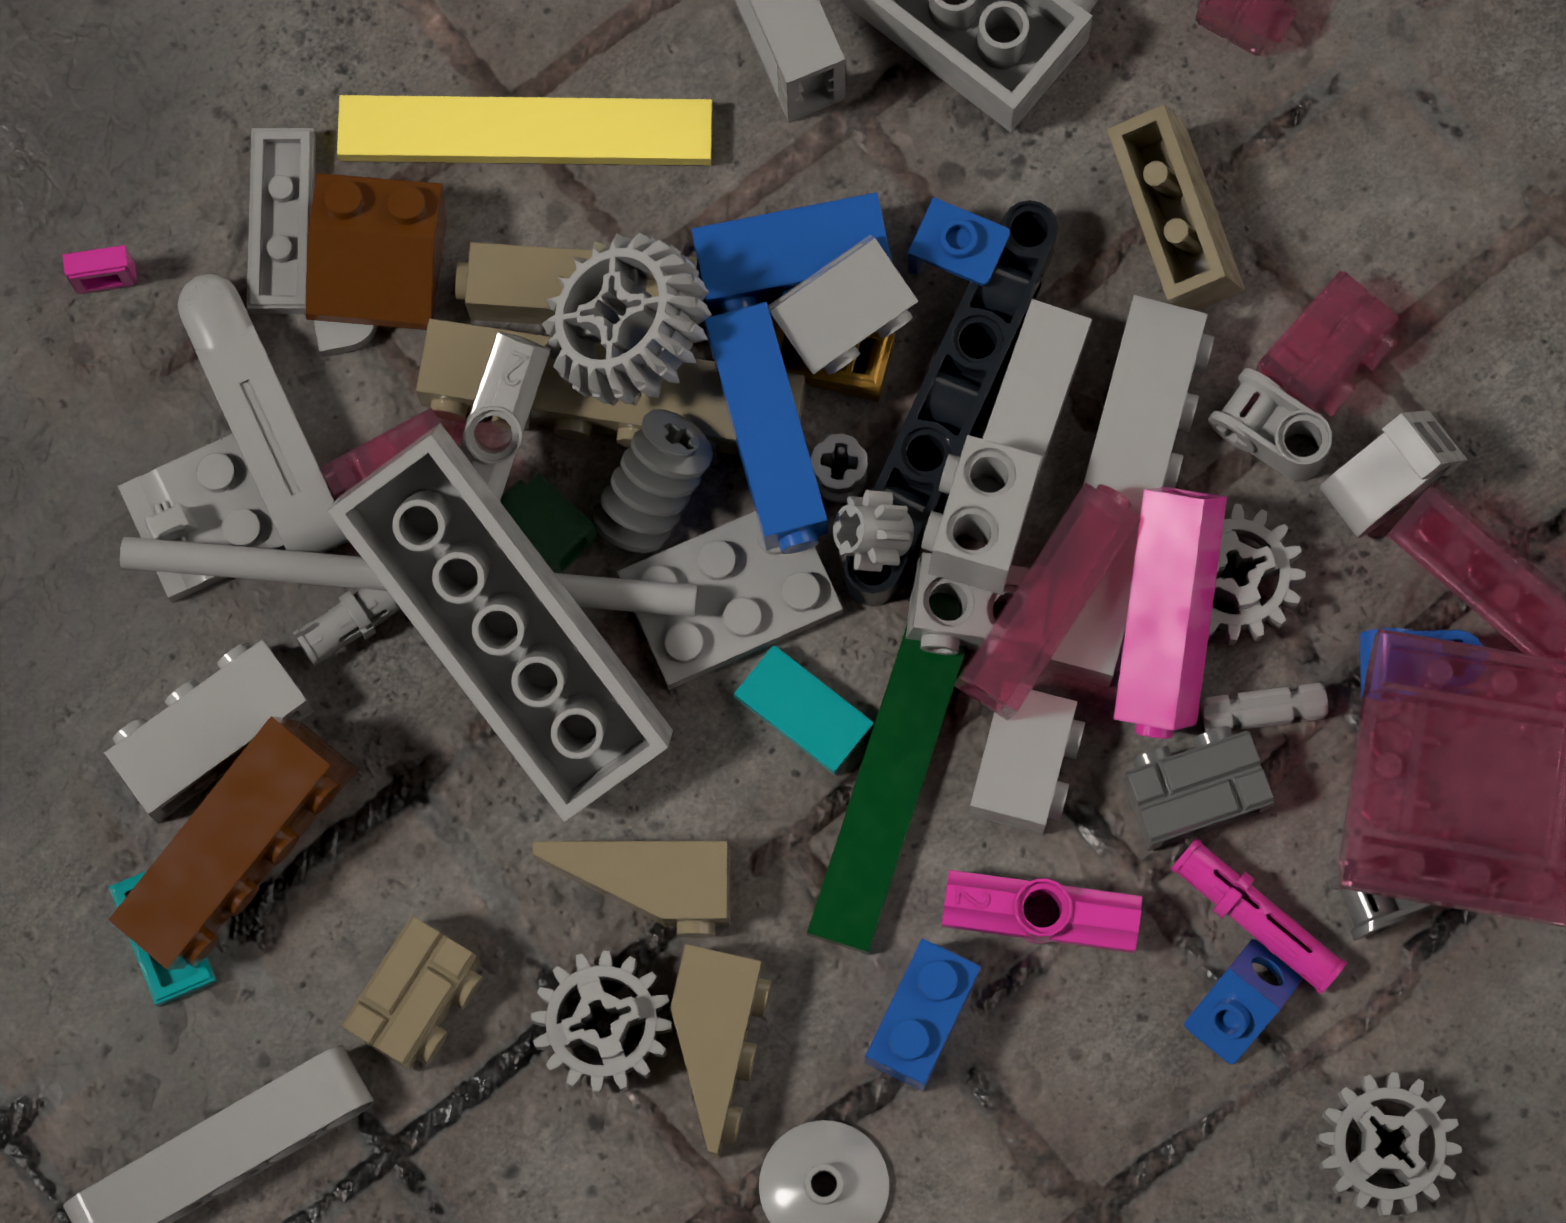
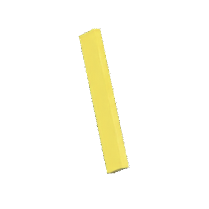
M339 95L337 156L339 161L711 166L713 105L712 99Z

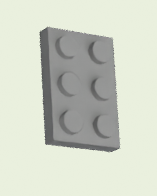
M756 511L617 571L618 577L621 579L698 585L695 617L634 612L669 690L843 614L842 605L816 548L813 547L793 554H782L780 547L766 551Z

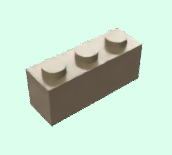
M1162 104L1106 129L1167 301L1179 307L1198 311L1246 291L1184 120L1166 105Z

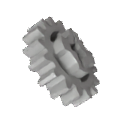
M1235 504L1230 518L1224 519L1213 600L1230 607L1233 614L1224 613L1212 607L1208 640L1218 628L1226 630L1228 645L1235 646L1242 630H1247L1254 642L1261 641L1264 635L1263 623L1266 621L1272 627L1279 630L1286 621L1279 607L1296 609L1301 597L1288 588L1303 584L1306 577L1305 571L1290 567V564L1300 557L1302 553L1301 547L1289 546L1284 548L1281 542L1289 528L1285 524L1276 527L1272 531L1264 527L1267 520V511L1261 509L1255 515L1253 521L1244 519L1242 505ZM1237 536L1251 539L1261 545L1262 548L1255 549L1240 542ZM1228 563H1232L1236 571H1248L1242 586L1238 587L1233 578L1225 580L1221 578ZM1277 574L1274 595L1265 605L1261 606V596L1257 587L1259 583L1270 580L1271 576Z
M603 950L599 959V966L590 967L585 956L582 953L576 955L578 971L569 975L564 969L557 966L553 969L554 975L560 984L554 991L549 988L539 987L537 991L538 996L548 1004L547 1011L531 1013V1021L536 1025L546 1027L547 1033L533 1040L537 1050L553 1048L555 1053L548 1060L546 1067L551 1073L562 1069L565 1065L570 1068L567 1084L574 1089L585 1076L591 1078L594 1094H602L605 1079L614 1078L621 1091L628 1090L627 1073L635 1070L639 1075L647 1079L651 1072L644 1061L646 1057L650 1054L655 1057L664 1058L667 1050L656 1041L657 1034L673 1032L672 1022L657 1016V1012L664 1010L670 1005L668 996L656 995L651 997L649 992L654 988L658 979L653 972L637 979L634 976L637 961L633 957L629 956L623 962L621 968L613 967L610 951ZM600 980H609L623 984L632 990L637 997L632 998L631 996L620 1000L604 992ZM578 988L581 1000L573 1016L561 1020L562 1022L559 1023L561 1009L565 1001ZM598 1007H604L609 1016L620 1015L619 1020L611 1023L612 1035L607 1038H600L595 1029L584 1031L585 1025L594 1021L592 1011ZM646 1022L644 1034L639 1045L626 1057L623 1044L631 1028ZM585 1045L600 1053L604 1065L585 1063L574 1057L567 1048Z
M1395 1072L1387 1075L1384 1088H1378L1371 1075L1364 1076L1360 1079L1362 1095L1359 1097L1347 1087L1342 1089L1337 1095L1345 1107L1344 1110L1327 1108L1322 1114V1117L1334 1126L1333 1131L1316 1136V1144L1331 1148L1332 1156L1319 1164L1320 1170L1331 1171L1337 1169L1341 1176L1335 1182L1332 1191L1338 1194L1349 1187L1356 1192L1353 1208L1358 1211L1363 1209L1370 1199L1377 1201L1379 1217L1389 1216L1395 1201H1399L1401 1208L1407 1215L1416 1212L1417 1200L1415 1195L1418 1193L1431 1203L1436 1201L1440 1194L1433 1183L1435 1178L1449 1182L1456 1175L1449 1166L1444 1164L1445 1157H1452L1462 1153V1146L1446 1141V1133L1459 1125L1457 1119L1441 1120L1437 1114L1446 1101L1445 1098L1440 1095L1428 1102L1421 1098L1424 1081L1417 1079L1407 1090L1400 1089L1399 1075ZM1382 1101L1396 1102L1411 1110L1404 1116L1384 1115L1377 1106L1373 1107L1372 1103ZM1350 1122L1353 1124V1129L1359 1134L1358 1155L1352 1161H1349L1346 1152V1133ZM1426 1128L1431 1139V1156L1427 1167L1425 1166V1161L1418 1155L1419 1137ZM1377 1129L1385 1136L1394 1131L1400 1135L1403 1141L1396 1148L1401 1156L1400 1160L1393 1154L1383 1159L1377 1155L1375 1148L1381 1142L1376 1134ZM1374 1173L1393 1174L1400 1183L1403 1182L1406 1186L1395 1189L1381 1188L1366 1180Z

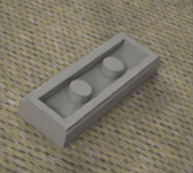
M252 128L247 310L249 314H306L308 226L315 188L316 133L314 128Z

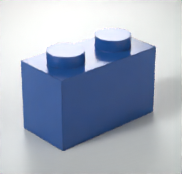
M922 938L865 1055V1064L924 1092L976 983L981 966Z

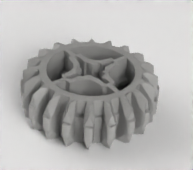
M616 233L610 247L605 243L594 242L590 259L587 260L586 258L574 256L576 271L571 277L557 276L563 290L560 296L546 299L555 315L542 323L546 333L551 337L545 347L551 349L549 355L555 360L553 367L557 370L560 377L573 384L572 388L585 397L591 396L601 403L613 406L619 400L625 404L637 406L642 393L648 397L659 398L661 382L663 380L680 383L677 369L683 362L697 363L690 350L693 343L708 340L704 330L698 324L712 316L707 304L702 301L709 291L705 287L704 282L698 278L700 272L696 270L694 263L684 255H680L681 252L668 242L663 243L661 240L656 241L651 236H644L641 233H638L633 239ZM647 280H656L659 296L652 297L646 291ZM596 342H601V345L606 348V359L598 360L595 349Z

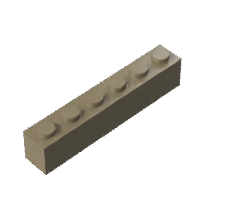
M429 318L416 388L421 406L430 408L429 414L434 417L449 421H465L467 414L471 412L497 331L514 334L535 341L543 346L546 345L551 337ZM595 344L598 360L606 359V348L601 344ZM549 355L524 431L528 430L530 423L554 427L556 435L574 440H590L592 433L616 436L618 444L631 448L630 444L634 433L642 429L641 423L644 415L653 409H665L678 413L690 420L704 433L711 444L712 459L716 458L717 452L740 455L714 361L695 359L697 363L683 362L679 366L677 374L680 383L663 380L661 382L659 398L648 397L642 393L637 406L625 404L620 400L613 406L601 403L591 396L585 397L573 389V384L560 377L557 370L553 367L555 360ZM787 373L799 420L801 421L805 397V375ZM489 416L492 417L491 423L493 425L512 430L505 419L499 416Z

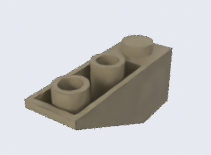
M685 944L670 1008L707 1150L711 1157L720 1158L723 1144L735 1146L743 1107L732 1105L737 1080L750 1081L758 1044L748 1042L747 1036L752 1016L764 1019L772 980L761 978L763 971L762 961Z

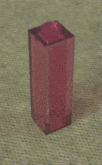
M1086 482L1081 487L954 683L955 687L1007 721L1017 713L1141 518L1129 510L1131 503L1125 496L1103 484H1099L1097 488H1094Z

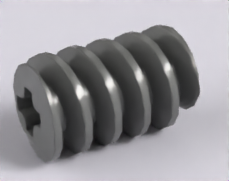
M653 409L644 415L641 423L642 429L634 433L630 444L631 448L623 453L620 462L621 466L614 470L610 480L611 484L604 488L600 498L601 502L594 506L591 515L594 527L602 538L614 546L630 552H652L666 544L671 529L677 525L682 510L687 507L692 492L698 488L702 475L708 470L713 458L711 444L704 433L690 420L678 413L665 409Z

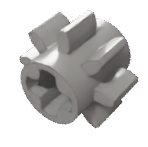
M866 490L863 497L849 496L847 498V505L842 507L835 517L833 525L834 541L840 550V555L855 556V570L881 572L883 565L898 566L900 564L899 556L904 555L912 544L914 526L907 512L908 508L907 506L892 505V492Z

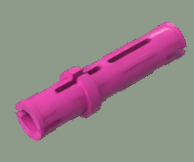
M1196 838L1170 870L1178 873L1216 906L1212 911L1221 919L1227 914L1272 954L1276 955L1316 989L1315 991L1321 995L1348 962L1343 958L1340 959L1305 930L1296 920L1287 915L1251 885L1255 880L1246 871L1239 875L1204 846L1199 838Z

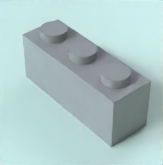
M263 639L253 646L249 642L242 643L227 652L217 663L220 668L219 671L200 684L197 680H191L177 688L166 698L165 703L168 706L166 709L149 721L141 717L128 723L112 738L115 745L104 752L145 811L158 824L219 781L271 716L302 721L314 712L311 705Z

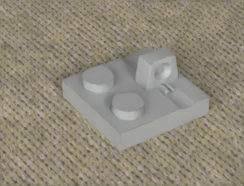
M233 433L166 463L147 474L118 485L141 538L286 550ZM156 571L172 603L227 578Z

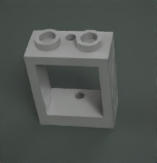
M734 0L788 123L845 100V58L819 0Z

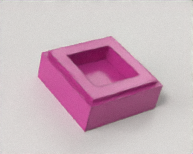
M125 245L62 254L65 276L78 294L129 287L138 283L135 262Z

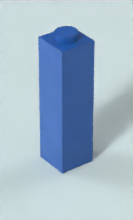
M767 302L709 317L705 320L707 337L766 551L780 547L782 554H793L813 548L819 544L817 537L828 534V520Z

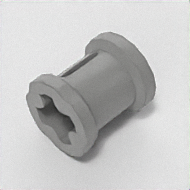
M831 434L814 447L811 463L821 497L833 503H847L849 496L858 497L864 490L868 478L867 453L859 445L858 441L846 434ZM835 458L847 459L848 470L845 471L842 480L831 478L830 468L833 467Z

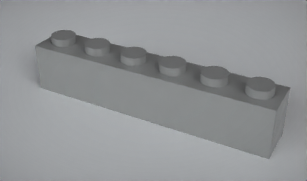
M1137 295L1133 296L1035 667L1037 669L1105 687H1110L1114 670L1120 671L1144 489L1176 487L1184 456L1172 452L1177 430L1190 432L1199 399L1198 395L1187 393L1193 370L1202 373L1206 372L1215 336L1203 334L1207 313Z

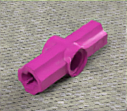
M949 870L941 927L1018 937L1034 944L1054 942L1135 953L1141 918L1142 896L1064 886L1047 878L1027 881ZM1035 896L1050 898L1056 903L1060 918L1049 927L1040 928L1034 926L1024 915V904Z

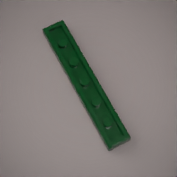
M936 593L929 597L930 609L936 617L945 621H953L960 618V606L954 597L946 593ZM907 626L807 930L808 936L866 955L869 954L967 646L959 645V653L955 655H941L923 651L920 649V640L906 639Z

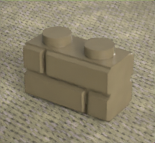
M411 915L342 1022L341 1027L411 1072L418 1061L429 1065L447 1038L448 1032L440 1027L454 1005L464 1010L479 989L483 977L475 971L481 964V961L471 951Z

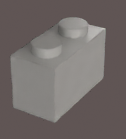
M870 234L769 304L768 309L812 374H815L824 367L828 375H831L860 355L855 345L876 331L880 338L883 339L909 322L913 317L908 308L916 304L918 300L876 238Z
M1002 682L968 816L1041 835L1044 833L1047 818L1060 821L1069 784L1057 781L1063 757L1076 760L1085 722L1073 719L1077 701Z

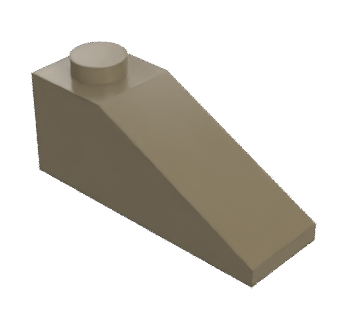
M533 841L532 855L539 864L665 927H677L678 937L709 938L715 936V927H730V848L727 841Z

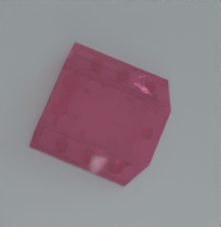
M1379 629L1375 634L1366 672L1339 856L1338 888L1566 928V661Z

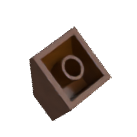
M317 173L308 226L307 320L427 330L429 318L433 319L447 225L442 183Z

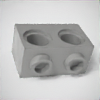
M970 435L966 437L961 457L952 454L948 455L938 490L949 494L943 514L931 511L921 545L922 549L932 551L928 574L1003 595L1042 459L1041 455ZM979 477H990L998 481L1003 488L997 492H983L977 489L972 481ZM961 534H974L980 537L986 546L979 550H967L960 547L954 538Z
M923 552L914 565L906 639L920 640V649L934 654H958L959 645L967 646L969 649L983 650L984 659L1003 664H1019L1022 662V656L1031 657L1041 646L1049 580L1048 570L1011 565L1003 595L928 574L932 553ZM936 593H946L954 597L960 606V618L953 621H945L936 617L930 609L929 597ZM999 602H1008L1015 605L1022 614V628L1007 630L998 625L993 616V605Z

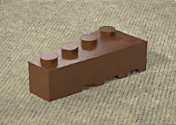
M271 716L108 920L167 970L184 969L188 964L192 967L197 966L207 957L218 942L219 937L215 935L218 929L231 915L235 917L247 907L259 890L258 884L274 866L287 857L297 844L300 836L359 769L303 722Z

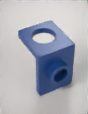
M933 197L908 251V272L918 275L925 262L977 285L986 286L1007 244L1010 231L1005 226Z
M1251 939L1227 971L1186 1019L1184 1027L1227 1063L1235 1064L1280 1011L1301 983L1302 978L1260 942ZM1252 963H1258L1268 968L1276 976L1279 986L1271 985L1262 980L1254 971Z

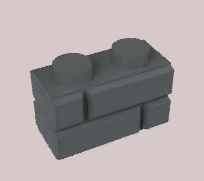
M1223 726L1194 737L1193 741L1196 747L1194 749L1172 756L1169 747L1164 746L1142 753L1132 759L1135 768L1125 772L1123 783L1148 852L1270 811L1274 805V798L1248 730L1232 735L1230 727Z

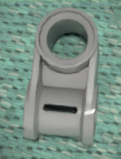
M1245 368L1238 376L1240 386L1222 411H1214L1207 420L1208 424L1227 442L1245 452L1251 453L1286 478L1294 481H1306L1316 477L1325 467L1332 444V431L1328 422L1320 414L1288 395L1267 376L1253 369ZM1304 434L1316 442L1319 450L1311 456L1298 457L1287 449L1284 441L1290 436Z

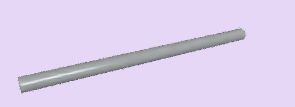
M123 537L120 547V567L123 569L387 591L360 556ZM554 573L579 607L695 617L698 585Z

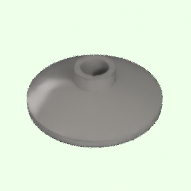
M828 1120L812 1121L792 1128L782 1135L771 1147L761 1168L759 1194L763 1210L770 1223H878L888 1201L889 1176L880 1151L865 1134L841 1122ZM828 1172L835 1177L837 1187L833 1194L821 1197L813 1192L811 1181L816 1174Z

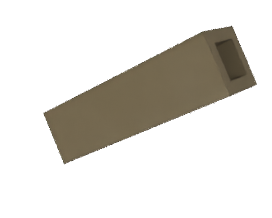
M470 242L469 262H458L456 299L465 300L470 320L542 325L544 321L555 315L546 299L560 296L563 290L557 276L571 277L576 271L574 256L588 260L592 257L593 250ZM686 257L694 263L696 270L699 271L697 257ZM647 280L646 291L652 297L659 296L656 280Z

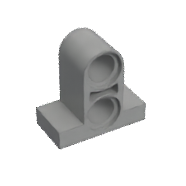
M1429 410L1399 414L1382 428L1384 431L1382 435L1338 469L1319 487L1358 539L1364 537L1388 520L1437 479L1450 475L1468 460Z

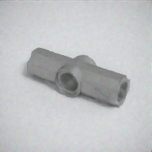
M497 331L471 412L466 421L459 448L500 501L516 453L521 446L522 435L551 349L535 341ZM499 416L508 422L513 434L510 440L503 446L497 448L488 447L482 444L476 436L475 428L478 422L485 417Z

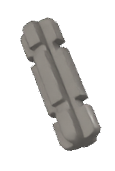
M1321 683L1298 685L1296 691H1290L1289 687L1242 692L1237 693L1236 699H1229L1228 694L1205 698L1201 705L1202 721L1206 732L1223 726H1229L1232 731L1233 725H1240L1242 730L1292 723L1294 717H1300L1301 722L1323 719L1328 714L1327 693L1324 685Z

